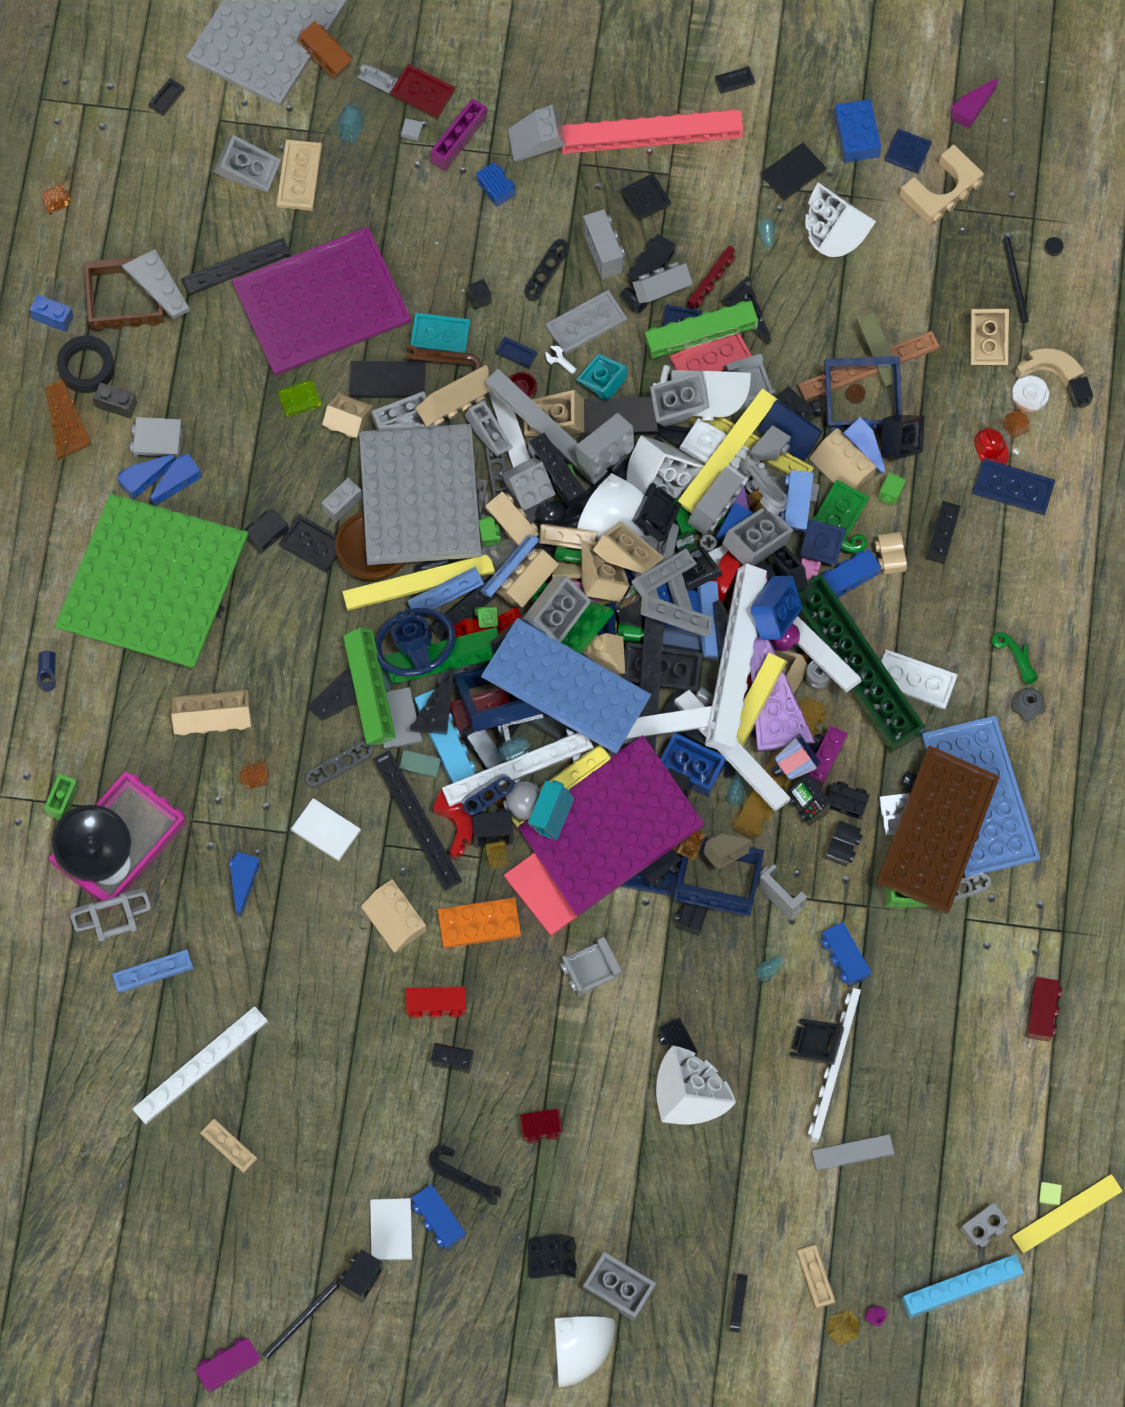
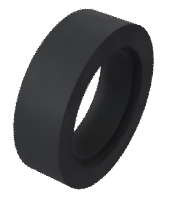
M84 335L69 340L60 349L57 357V367L63 383L71 390L79 393L96 392L100 382L108 384L114 374L115 364L109 346L94 336ZM82 350H93L103 357L104 365L100 373L95 377L80 379L73 376L68 370V363L71 357Z

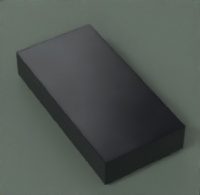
M749 66L715 76L720 94L755 84Z
M169 78L149 102V108L164 116L185 91V87Z

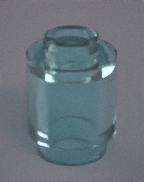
M519 735L504 742L499 747V751L505 761H512L528 753L529 743L525 737L522 738Z

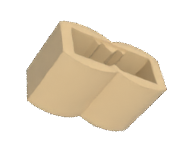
M901 533L878 535L874 545L875 551L880 554L878 563L883 570V574L906 572L907 562Z

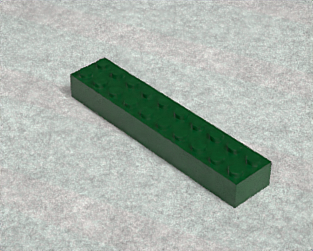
M820 573L808 580V586L798 591L803 607L798 616L861 678V682L849 690V692L889 751L893 753L920 737L925 731V725L823 575Z

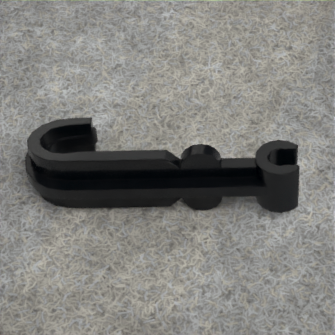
M444 1145L433 1149L429 1156V1165L432 1170L486 1198L489 1204L497 1205V1197L501 1198L502 1192L498 1186H489L438 1159L440 1154L453 1157L455 1154L454 1149Z

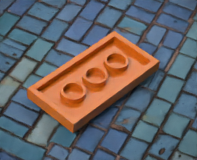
M515 898L438 909L444 949L521 937Z

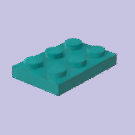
M415 313L410 345L420 349L466 353L470 319Z

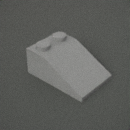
M553 105L535 110L508 129L514 162L566 146L560 114Z
M232 135L226 139L213 172L230 181L268 192L281 159Z
M702 371L650 387L656 422L665 427L683 422L709 408Z

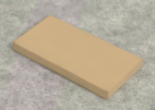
M286 140L276 204L278 208L313 211L322 143Z

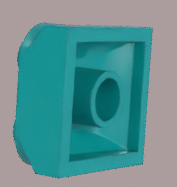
M598 353L576 381L597 393L599 398L609 399L625 382L628 369L625 365Z

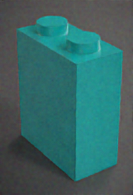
M545 781L528 821V824L539 835L558 840L575 799L569 793L570 790L564 788V784L559 781Z

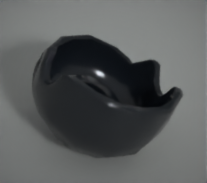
M546 500L536 510V521L540 526L541 524L559 526L566 517L565 507L559 501Z

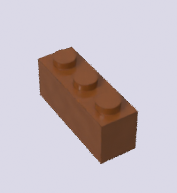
M314 21L299 34L297 42L333 79H336L350 66L352 62L350 54L342 50L336 39L330 37L321 24Z

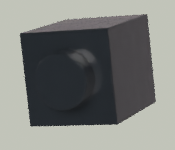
M484 279L467 285V295L474 310L492 304L491 292Z
M1087 376L1069 380L1067 391L1073 408L1078 406L1079 408H1084L1091 404L1093 393Z

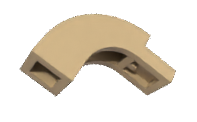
M1049 348L1030 352L1028 359L1018 364L1015 373L1016 377L1020 379L1036 371H1051L1061 379L1066 388L1069 380L1081 378L1084 375L1082 367L1073 357L1063 351Z

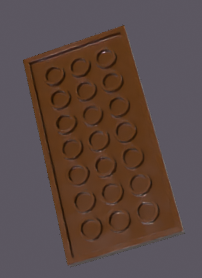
M929 745L876 883L948 914L1000 776Z

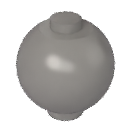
M528 781L515 783L513 790L506 795V800H503L505 809L511 811L512 816L517 819L529 820L542 788Z

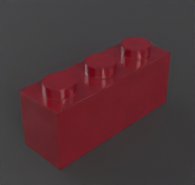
M1036 976L1033 983L1026 1038L1050 1042L1052 1036L1055 1037L1057 1025H1054V1018H1058L1060 1008L1056 1004L1057 998L1060 999L1062 994V987H1059L1060 980Z

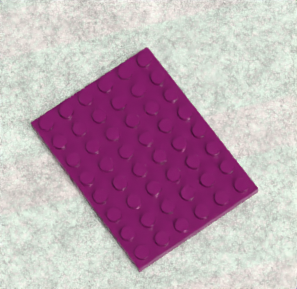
M368 227L232 280L274 376L411 322V317Z
M642 735L569 789V793L575 799L558 840L539 835L528 824L529 820L523 822L518 828L575 914L579 916L702 828L705 823L647 739Z

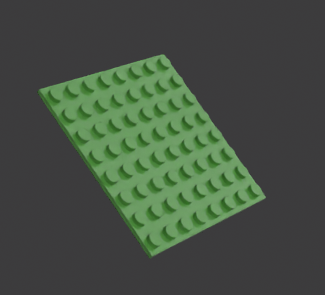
M109 494L54 627L195 668L249 533Z

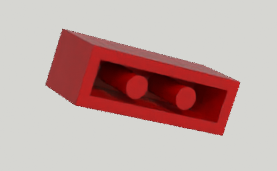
M465 987L406 988L407 1016H411L414 1019L428 1015L431 1018H441L442 1015H450L452 1018L462 1017V1015H466Z

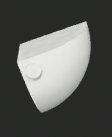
M817 183L808 204L810 208L805 221L811 244L820 253L829 257H839L854 250L865 239L876 222L820 183Z
M672 370L671 380L701 371ZM702 371L709 408L694 416H702V420H714V417H726L738 411L747 398L751 373Z
M641 435L629 460L627 482L639 489L643 495L651 483H655L657 485L656 488L661 487L672 497L677 498L692 483L704 465L670 445Z
M611 474L590 497L582 512L577 529L597 532L598 543L603 534L622 521L637 535L649 536L648 532L632 521L643 499V493L631 483ZM648 520L646 521V522H648L650 525H652L653 527H655V525L652 524L650 521H648Z
M672 1046L664 1056L658 1072L656 1085L657 1104L662 1122L674 1124L706 1122L726 1113L733 1107L736 1101L728 1083L722 1081L717 1075L718 1070L707 1060L703 1062L695 1057L694 1052L677 1046Z
M606 1317L555 1318L558 1388L579 1383L601 1367L613 1345L615 1336L614 1319Z

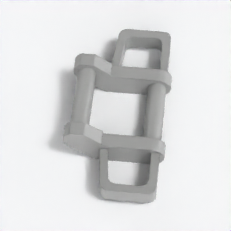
M141 888L121 893L120 896L97 903H87L70 910V917L76 932L95 928L98 940L102 942L105 941V938L128 931H137L133 916L150 910L151 906L146 890ZM143 896L145 904L131 909L128 899ZM123 903L128 924L102 931L96 911ZM90 911L93 921L81 924L76 922L75 916Z

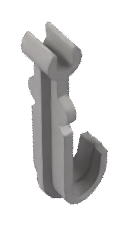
M747 455L740 466L741 470L753 477V487L759 488V492L763 495L760 501L761 504L772 514L779 515L780 512L787 508V496L773 478L768 477V469H760L758 458L753 456L751 459Z

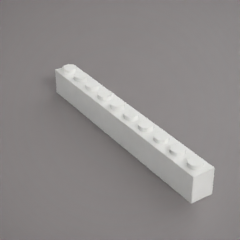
M750 564L743 565L737 571L705 742L706 746L723 752L733 749L738 741L736 737L737 730L741 724L740 714L744 707L743 698L748 687L746 681L751 670L750 660L754 653L753 643L757 637L756 623L751 614V606L767 583V571Z

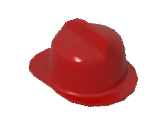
M988 427L976 434L974 444L980 461L983 462L984 458L1006 465L1009 453L1001 433Z

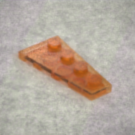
M62 379L47 386L46 392L51 413V425L54 432L56 457L58 460H61L92 445V442L64 380Z

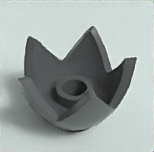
M1034 688L1019 690L1011 706V710L1020 712L1026 722H1030L1038 714L1045 713L1046 708L1042 693ZM1031 698L1034 702L1028 703L1027 699Z

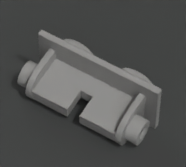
M362 64L360 68L362 72L358 76V79L389 94L398 81L392 75L369 64Z

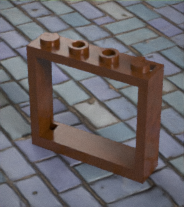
M138 257L84 262L88 321L91 330L101 331L105 328L121 329L126 326L140 327L147 324L154 326L164 323V310L158 303L157 312L95 318L92 276L127 273L122 265Z

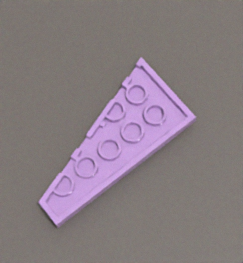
M760 636L754 640V653L750 660L752 684L768 653L776 655L770 640H761ZM782 671L755 723L759 751L784 748L799 733L808 744L815 743L786 675Z

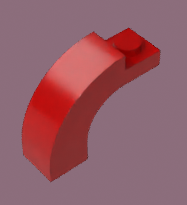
M729 550L723 555L718 564L723 576L712 580L717 582L718 597L723 606L737 575L738 568L742 566V563Z
M512 608L498 616V626L480 628L478 620L464 619L454 625L456 637L492 628H497L498 634H501L517 618L521 617L519 608Z
M440 791L433 808L434 814L449 819L456 826L457 834L450 851V859L458 861L459 856H463L466 845L464 844L472 845L473 821L471 815L463 809L462 802L449 807L444 792Z

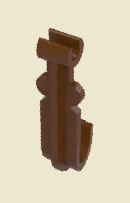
M413 345L406 347V352L414 353L412 355H405L407 361L422 360L471 365L475 370L481 368L479 358L470 353L420 349ZM462 373L461 378L470 373Z

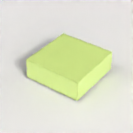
M1042 1182L1039 1203L1059 1206L1062 1185Z

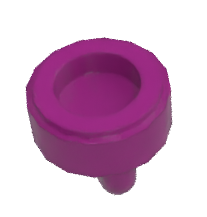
M874 1305L867 1310L864 1318L873 1326L878 1327L885 1322L887 1312L883 1307Z

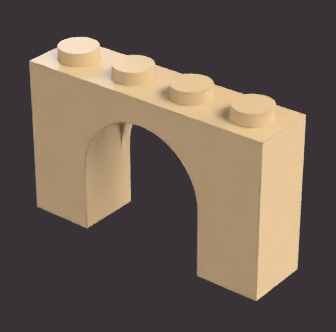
M952 145L941 154L939 164L955 180L956 187L953 191L943 195L934 194L928 191L915 177L901 187L899 196L928 225H931L934 221L938 222L946 211L950 212L953 210L958 201L965 200L969 196V192L973 189L977 190L983 184L984 173L955 145Z

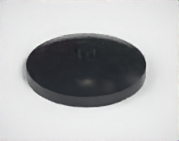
M84 805L72 809L59 820L53 832L52 851L57 864L69 876L81 881L98 882L114 876L123 868L130 854L131 837L126 823L114 811L103 806Z

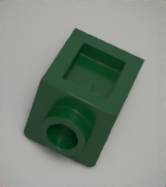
M682 532L678 535L675 544L678 553L684 549H687L688 552L698 549L694 539V532Z

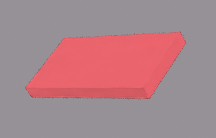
M740 333L682 350L671 355L670 361L675 370L725 372L726 364L751 357L752 355Z
M533 853L504 874V878L550 936H553L578 917L536 853Z

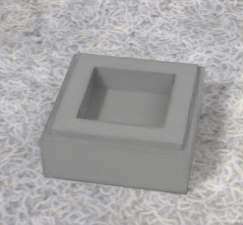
M406 118L401 137L419 141L423 122Z

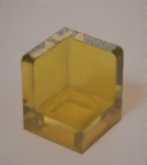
M505 841L485 844L489 869L508 866Z
M848 1310L829 1319L827 1334L838 1345H842L859 1337L861 1323Z

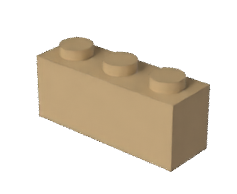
M501 492L485 505L484 510L494 518L496 524L505 532L516 547L520 545L527 535L538 537L539 529L536 525L526 520V514L521 508L517 509L514 506V500L509 494L505 495Z

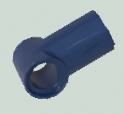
M50 650L40 652L37 680L41 690L46 692L52 691L56 687V653ZM45 678L51 679L48 682H42Z

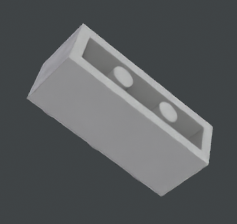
M678 261L668 264L666 269L662 267L653 270L654 274L649 275V273L638 276L639 280L633 282L639 303L653 301L693 284L687 264H679Z

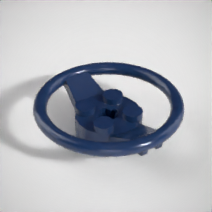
M407 608L405 611H399L385 622L376 635L375 643L378 662L385 670L399 676H417L428 673L439 667L450 656L456 642V631L451 620L440 611L430 608ZM418 615L431 616L440 620L448 631V642L444 651L432 662L428 652V648L431 646L432 632L427 620L424 617H416ZM393 625L395 627L391 629L395 645L404 655H409L415 668H399L393 666L384 658L381 649L382 641Z

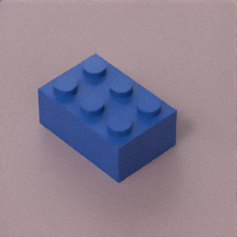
M871 99L835 104L834 120L844 163L879 158L881 143Z
M772 576L752 604L751 614L754 617L756 630L761 640L782 639L803 607L793 576Z
M676 733L673 734L660 759L667 770L671 768L690 777L691 789L707 797L710 796L726 764V758L723 755Z

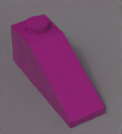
M998 79L991 80L962 96L958 102L955 101L950 109L952 112L951 120L970 129L995 92Z

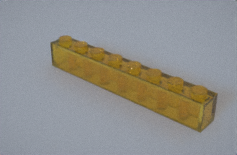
M806 696L800 709L814 738L818 733L816 729L818 724H823L827 717L825 713L826 706ZM779 748L774 752L765 771L782 789L783 787L787 789L791 780L784 773L777 778L771 770L773 766L778 764L775 756L783 749ZM755 789L733 828V831L752 841L755 840L756 836H761L765 828L762 826L765 820L769 821L774 812Z

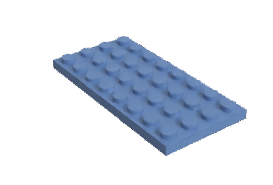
M519 618L516 619L481 676L615 754L618 753L651 696L645 690L561 642L550 638Z
M992 716L922 733L921 736L926 750L930 745L1000 776L963 874L964 878L1039 861L1038 849L997 717Z

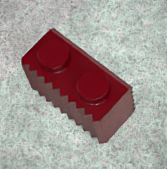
M558 1108L520 1114L523 1141H528L529 1144L538 1143L542 1138H548L549 1141L557 1140L559 1136L563 1135Z

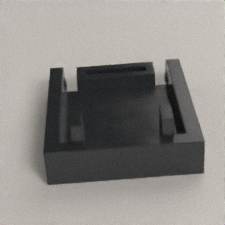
M651 483L632 521L661 542L666 540L682 504L679 502L675 503L676 499L661 487L656 488L657 485L655 483ZM647 520L650 521L652 524H654V525L657 527V529L654 528L652 525H650V524H649L648 522H646V521H647Z
M800 1019L799 1023L807 1027L797 1026L791 1049L799 1053L791 1052L790 1057L834 1065L844 1027L836 1023ZM831 1035H832V1036H834V1037H833V1041H832V1044H831L830 1051H828V1046H829L830 1039H831Z

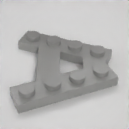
M687 549L682 550L641 574L631 582L642 597L641 615L709 637L712 634L713 617L693 611L682 574L697 564ZM668 582L674 604L659 599L657 588Z

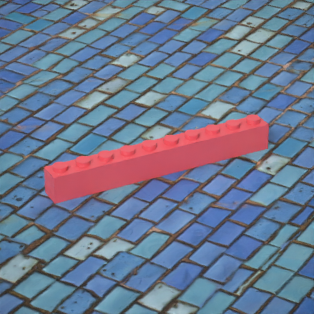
M730 109L723 112H694L689 115L675 114L666 117H639L632 120L620 119L618 121L604 120L598 123L565 124L562 126L566 146L562 147V154L742 138L743 123L741 110Z

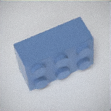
M791 470L790 475L786 474L784 488H788V492L785 493L788 501L785 512L781 513V518L793 531L805 533L814 473Z

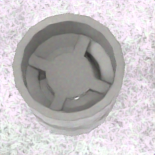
M813 660L807 668L806 684L812 690H824L829 685L831 677Z

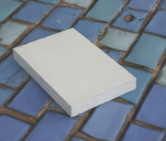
M313 798L295 822L291 831L339 862L359 835L361 829Z
M411 1198L370 1200L371 1255L381 1261L412 1260Z

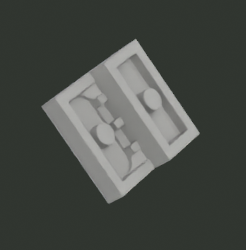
M910 793L879 797L885 835L895 833Z

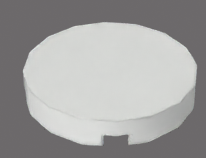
M1032 375L1018 379L1012 390L1014 403L1024 411L1033 412L1040 410L1045 406L1049 398L1047 384L1041 378Z

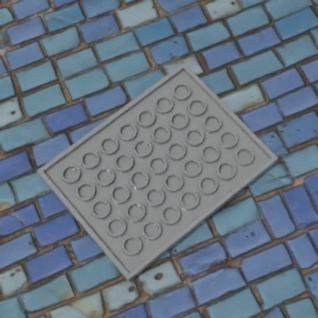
M223 0L186 56V60L280 107L312 58L297 42L299 34L314 21L321 24L328 34L349 0Z
M471 424L445 425L431 429H406L402 431H361L359 436L367 565L481 557Z

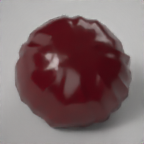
M517 372L509 376V379L531 400L536 396L538 383L533 375L526 372Z

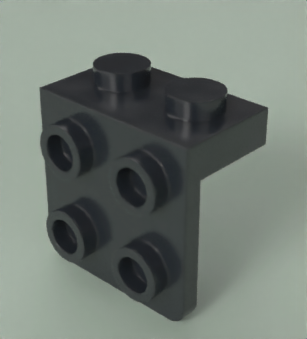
M558 1234L530 1238L528 1240L529 1277L532 1279L553 1276L576 1278L575 1237Z

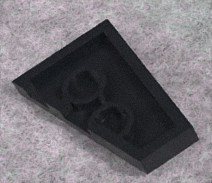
M348 667L308 706V709L321 721L342 712L343 709L351 705L358 704L350 668Z

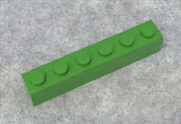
M741 301L732 307L725 306L712 313L704 312L701 316L695 318L687 317L678 323L670 322L661 328H651L645 332V341L653 359L758 328V319L752 301Z
M358 628L343 636L366 744L381 745L396 738L381 666L377 659L373 629Z

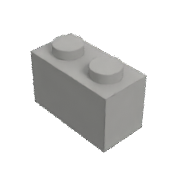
M347 478L321 502L322 511L336 523L362 499L361 489Z

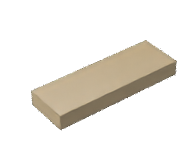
M541 524L539 543L582 549L583 540L597 543V532Z
M215 1119L200 1132L207 1141L243 1174L258 1160L256 1156Z
M816 1244L797 1250L796 1252L815 1308L818 1309L835 1303Z

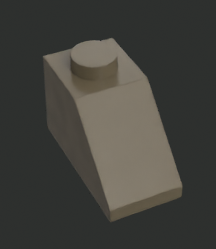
M720 834L706 841L704 855L718 870L748 854L751 841L746 838Z

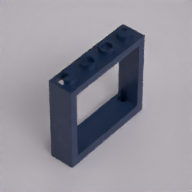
M900 356L824 360L826 428H831V431L838 428L842 431V428H848L855 421H833L830 369L892 367L895 415H902ZM883 419L868 420L872 424L870 427L872 430L880 429L883 424Z
M487 666L454 675L457 693L474 732L542 714L539 709L523 700L477 711L468 689L491 683L481 677Z
M694 834L689 836L673 900L750 917L765 850L750 847L748 854L736 860L755 864L749 897L746 898L683 884L691 851L704 853L706 841L709 839Z

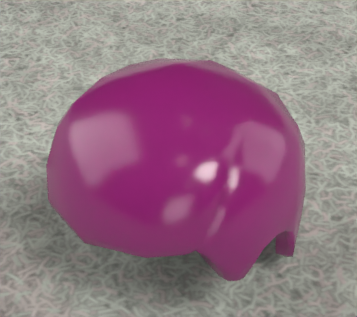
M792 623L782 639L770 640L772 646L777 651L791 650L794 644L799 643V629Z

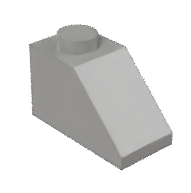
M772 425L752 448L751 459L755 456L759 461L777 460L782 454L785 455L789 451L791 437Z

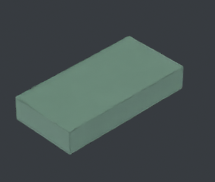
M404 750L399 768L402 771L437 779L441 758Z

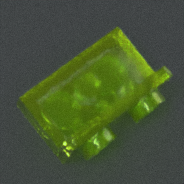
M313 379L278 390L286 417L322 406Z

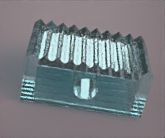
M346 103L337 119L339 138L352 144L355 143L363 128V115L359 106Z

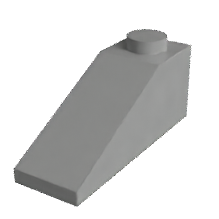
M485 401L468 408L465 414L466 420L471 424V428L496 456L513 448Z

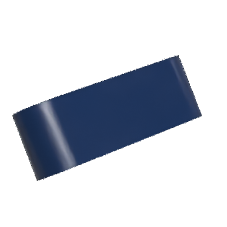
M507 774L497 775L463 797V809L470 815L477 814L510 793L514 788L513 780ZM503 779L509 780V785L506 788L499 786L500 781ZM485 790H492L490 798H483ZM470 800L476 801V805L472 809L466 808V804Z

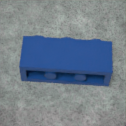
M868 549L865 552L860 551L856 553L853 559L842 561L838 564L837 568L833 570L828 569L822 575L839 598L879 575L881 566Z
M844 922L822 932L820 942L825 950L828 949L830 952V960L833 966H837L840 970L839 976L844 984L847 983L850 988L870 978L871 971Z
M432 1184L412 1197L413 1204L411 1207L417 1215L421 1214L425 1219L422 1221L428 1231L432 1230L436 1235L434 1240L440 1248L443 1246L445 1250H448L466 1237L465 1231Z

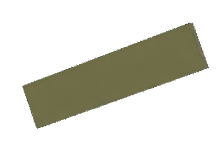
M875 312L858 318V325L871 356H893ZM892 367L877 368L884 386L893 385Z

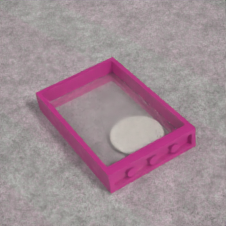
M126 771L96 804L114 811L123 819L128 827L131 837V848L123 868L108 879L98 882H86L75 879L65 873L57 864L53 853L49 857L52 865L99 902L120 896L121 893L126 892L186 824L185 814L178 808L174 810L169 806L170 802L163 796L159 798L154 794L155 790L149 785L144 786L140 783L141 780L134 773L130 775Z

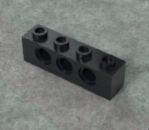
M545 432L529 441V452L533 457L543 462L550 482L568 508L571 509L584 501L586 496L585 489Z

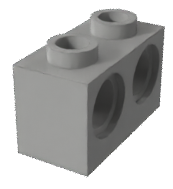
M993 1203L965 1223L960 1230L974 1249L978 1246L983 1248L991 1242L990 1237L995 1234L998 1237L1007 1230L1005 1226L1009 1222L996 1204ZM994 1217L998 1220L999 1224L992 1226L988 1219ZM973 1230H981L983 1236L980 1238L975 1237Z

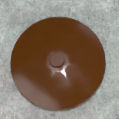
M364 512L355 514L347 519L337 532L335 539L336 556L341 566L353 576L367 580L383 579L398 572L406 563L367 565Z

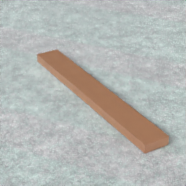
M930 331L892 346L890 350L893 356H900V364L935 351L940 346L933 332ZM877 368L830 371L831 392L879 372ZM824 374L797 385L805 402L825 395Z

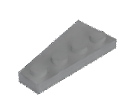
M155 249L122 265L123 269L173 319L190 311Z

